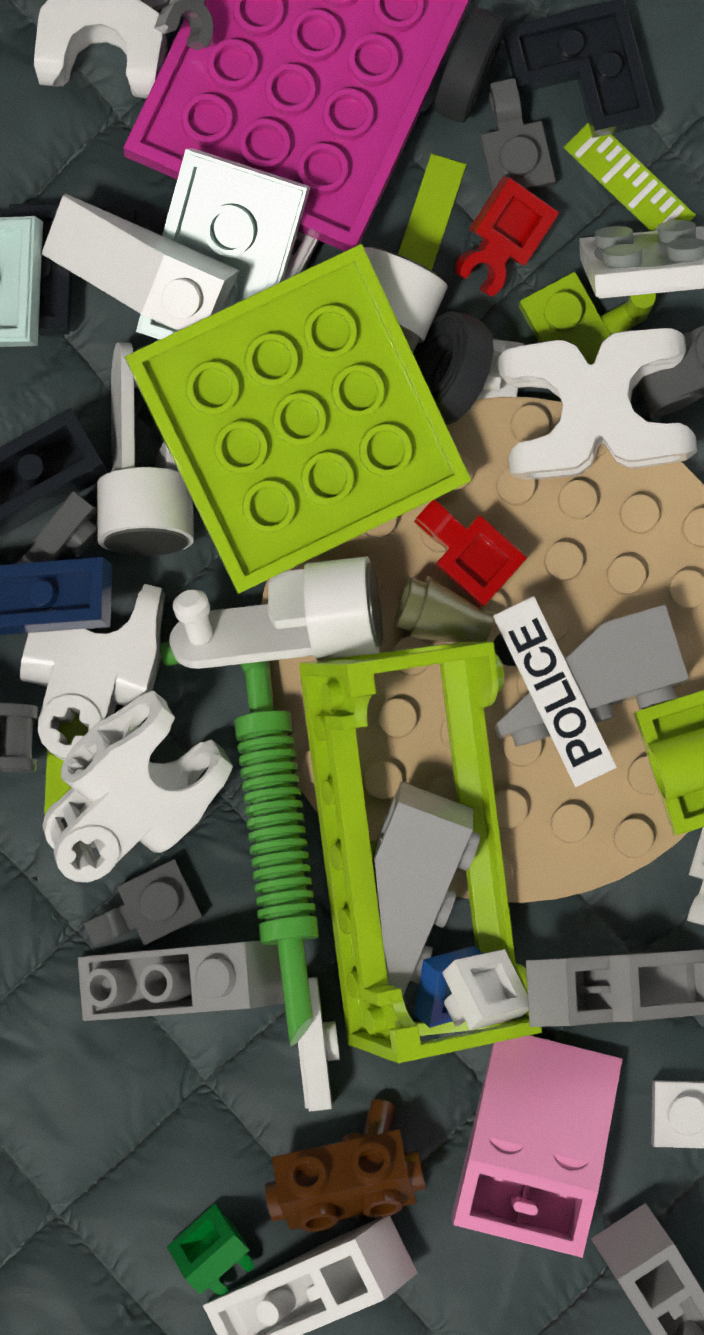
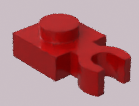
M503 176L469 228L471 232L483 240L478 248L470 249L458 258L453 273L466 279L471 274L474 266L484 263L488 269V276L482 283L479 291L490 297L496 295L505 283V264L510 258L516 263L525 266L559 212L511 178Z

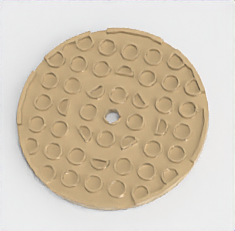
M531 397L476 399L470 410L457 422L447 425V429L472 481L434 500L442 505L466 529L479 515L482 516L527 557L525 562L483 608L494 612L495 615L529 598L535 597L565 659L602 623L666 604L689 677L685 683L674 687L676 697L680 698L704 690V484L681 461L629 469L618 464L606 445L603 444L598 447L592 466L581 475L522 480L509 473L508 458L512 448L519 442L534 440L550 434L561 419L563 403ZM430 501L289 569H304L306 563L368 556L375 569L380 594L383 641L382 646H380V652L453 643L407 637V630L394 626L398 603L410 577L424 581L429 576L481 607L435 566L436 562L447 550L432 540L414 523L415 518ZM270 579L266 582L261 605L268 604V582ZM495 619L487 642H494L495 638L501 634ZM314 656L271 660L269 664L271 667L270 674L275 711H288L292 714L294 733L290 737L295 739V746L290 749L295 750L297 753V758L291 761L298 764L299 771L294 773V775L300 777V784L297 786L318 813L299 663L315 661L316 659ZM440 664L374 674L376 694L371 696L368 703V726L355 728L370 841L377 840L400 781L457 802ZM502 664L504 671L503 688L497 692L493 705L484 707L508 903L554 900L588 892L615 882L651 863L677 844L687 834L683 833L673 836L633 714L636 711L642 710L639 709L636 699L613 705L612 709L615 717L596 723L617 768L575 787L551 737L515 747L512 736L497 740L494 730L495 725L529 693L517 665L507 666ZM372 855V861H374V862H375V855ZM457 868L449 889L456 891V897L469 899L466 871Z

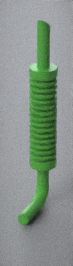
M169 640L162 641L160 643V655L164 665L180 664L172 653ZM269 661L241 664L242 670L245 673L249 714L236 718L234 724L236 739L241 741L237 745L238 752L245 754L239 757V764L245 767L240 770L241 778L248 779L242 783V790L249 792L243 796L245 804L251 805L245 808V815L252 817V819L246 821L247 828L254 830L248 834V840L255 843L249 847L250 854L257 855V857L251 859V865L253 868L259 869L252 873L253 879L260 881V883L254 885L255 893L262 894V896L256 898V905L263 906V909L257 911V916L259 919H265V922L259 924L260 941L262 945H278L289 1044L292 1047L306 1033L313 1020L303 941L318 938L319 930L317 917L310 916V913L316 911V906L314 903L308 902L314 899V891L307 890L308 887L313 885L312 878L305 877V875L311 873V866L304 864V862L310 860L309 853L302 851L308 847V842L306 839L300 838L306 835V827L299 826V824L305 822V817L303 813H297L303 809V802L296 800L302 796L300 788L294 787L300 784V777L294 775V773L299 771L298 764L291 762L297 758L296 751L290 749L295 746V739L290 737L294 733L292 714L288 711H275L270 674L271 667Z

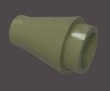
M429 576L424 581L410 577L398 603L394 626L407 630V637L453 643L487 642L494 621V612L479 607Z

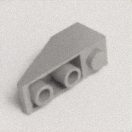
M666 604L602 623L565 658L595 723L615 717L612 706L636 699L639 709H645L677 698L674 687L682 685L689 679ZM530 692L494 727L497 740L512 736L515 747L551 737Z
M400 781L377 837L375 869L388 985L401 988L403 996L409 981L417 984L420 982L423 960L431 958L433 950L432 947L425 945L433 925L441 928L445 926L456 898V891L449 889L450 883L457 868L465 871L469 869L480 841V834L473 832V808Z
M261 941L78 957L83 1021L249 1009L285 1004L278 945H262Z

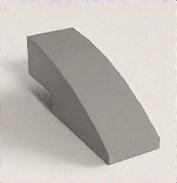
M704 949L526 960L530 1027L576 1026L704 1015Z

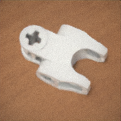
M144 584L138 594L135 608L129 621L117 631L100 634L93 633L87 629L28 633L21 661L20 679L47 687L38 718V733L42 744L57 758L64 761L71 749L84 737L81 735L75 736L72 744L67 745L68 739L59 732L61 722L72 723L75 714H79V720L88 727L89 732L98 722L114 714L117 704L126 706L135 698L153 691L161 661V623L165 592L162 588Z
M155 691L135 698L116 713L98 722L71 749L63 762L61 778L72 788L60 800L51 805L44 816L42 826L47 842L54 849L58 869L65 877L75 882H91L102 878L139 841L153 852L161 853L170 849L200 821L208 805L224 786L233 768L224 749L212 739L198 743L176 761L165 764L150 762V755L167 736L175 719L168 708L167 702ZM208 767L206 773L197 781V779L200 777L203 771ZM63 817L65 818L68 825L66 829L61 821ZM97 847L101 855L98 860L93 851V848Z

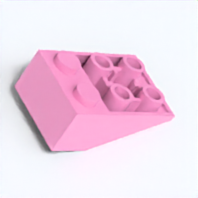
M531 1035L493 1043L451 1213L453 1225L583 1258L599 1191L622 1058Z

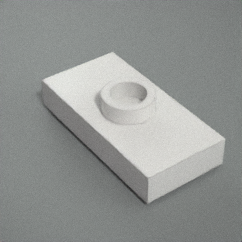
M318 977L308 978L313 1020L306 1033L298 1041L305 1108H309V1112L332 1109L328 1061L340 1060L336 1022H323Z

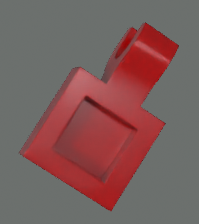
M433 499L415 518L414 523L432 540L447 550L436 562L435 566L482 608L527 559L523 553L480 515L466 529L442 505Z

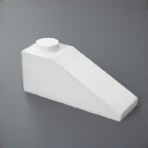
M68 194L62 196L41 253L140 314L178 331L225 309L240 271Z
M388 1216L376 1219L344 1233L228 1291L225 1295H220L208 1301L203 1307L217 1335H303L387 1299L417 1275L418 1272L391 1217Z

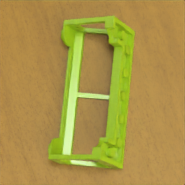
M459 642L299 663L347 1041L350 1046L396 1063L542 1033V1027H530L528 1010L520 1019L473 1029L476 1031L424 1042L420 1041V1036L470 1031L466 1021L459 1026H455L452 1021L431 1028L422 1021L413 1022L405 1007L401 988L388 985L372 855H375L377 840L370 841L355 729L368 726L367 707L371 696L376 694L374 674L440 664L457 803L473 808V832L480 834V841L469 869L466 871L475 947L484 954L505 949L528 995L526 968L515 962L484 707L493 705L497 692L501 691L504 685L503 666L499 657L495 654L494 642Z

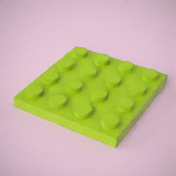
M362 244L124 356L238 594L472 481Z

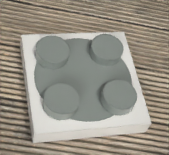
M685 220L667 221L658 225V231L633 233V230L628 227L612 226L598 229L595 231V237L579 238L580 260L595 296L599 299L704 288V227H696L694 222Z

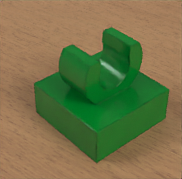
M216 1204L212 1205L167 1246L184 1279L200 1295L207 1288H210L218 1295H225L229 1290L221 1276L235 1263L240 1264L248 1273L254 1268V1264L247 1253L250 1251L231 1219Z

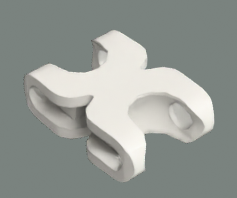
M47 0L40 9L35 43L34 67L39 84L54 87L64 86L69 82L71 70L78 53L91 44L107 42L121 48L127 55L126 76L131 86L132 95L147 99L167 56L168 43L164 33L154 29L159 16L157 11L169 5L170 0Z
M672 328L615 333L602 342L595 363L592 365L586 362L577 346L564 340L524 345L505 350L498 357L497 361L499 374L507 384L516 388L536 387L549 389L561 398L563 403L561 419L550 434L534 440L519 442L512 448L508 458L509 473L522 480L581 475L592 466L598 447L602 444L606 445L618 464L629 469L676 463L692 457L697 452L696 436L688 426L681 423L647 422L636 414L631 406L632 391L642 377L660 370L674 368L682 361L686 352L685 336Z

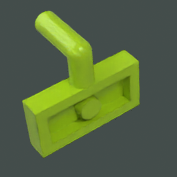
M574 271L522 299L518 307L539 343L555 340L569 342L577 346L586 362L592 365L595 363L603 341L612 334L625 332L647 319L656 300V293L631 295L626 303L600 316Z

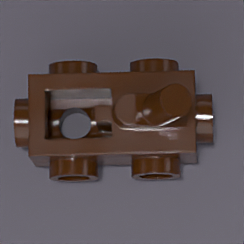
M372 1100L363 1134H347L338 1143L273 1156L275 1181L265 1183L266 1199L272 1221L286 1219L290 1230L301 1228L304 1231L316 1232L335 1226L338 1220L360 1215L371 1218H383L398 1213L402 1206L416 1204L415 1192L427 1189L423 1166L418 1150L407 1153L400 1129L390 1131L396 1109L395 1105L385 1100Z

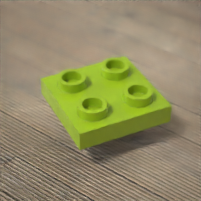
M704 690L633 713L673 836L704 827Z

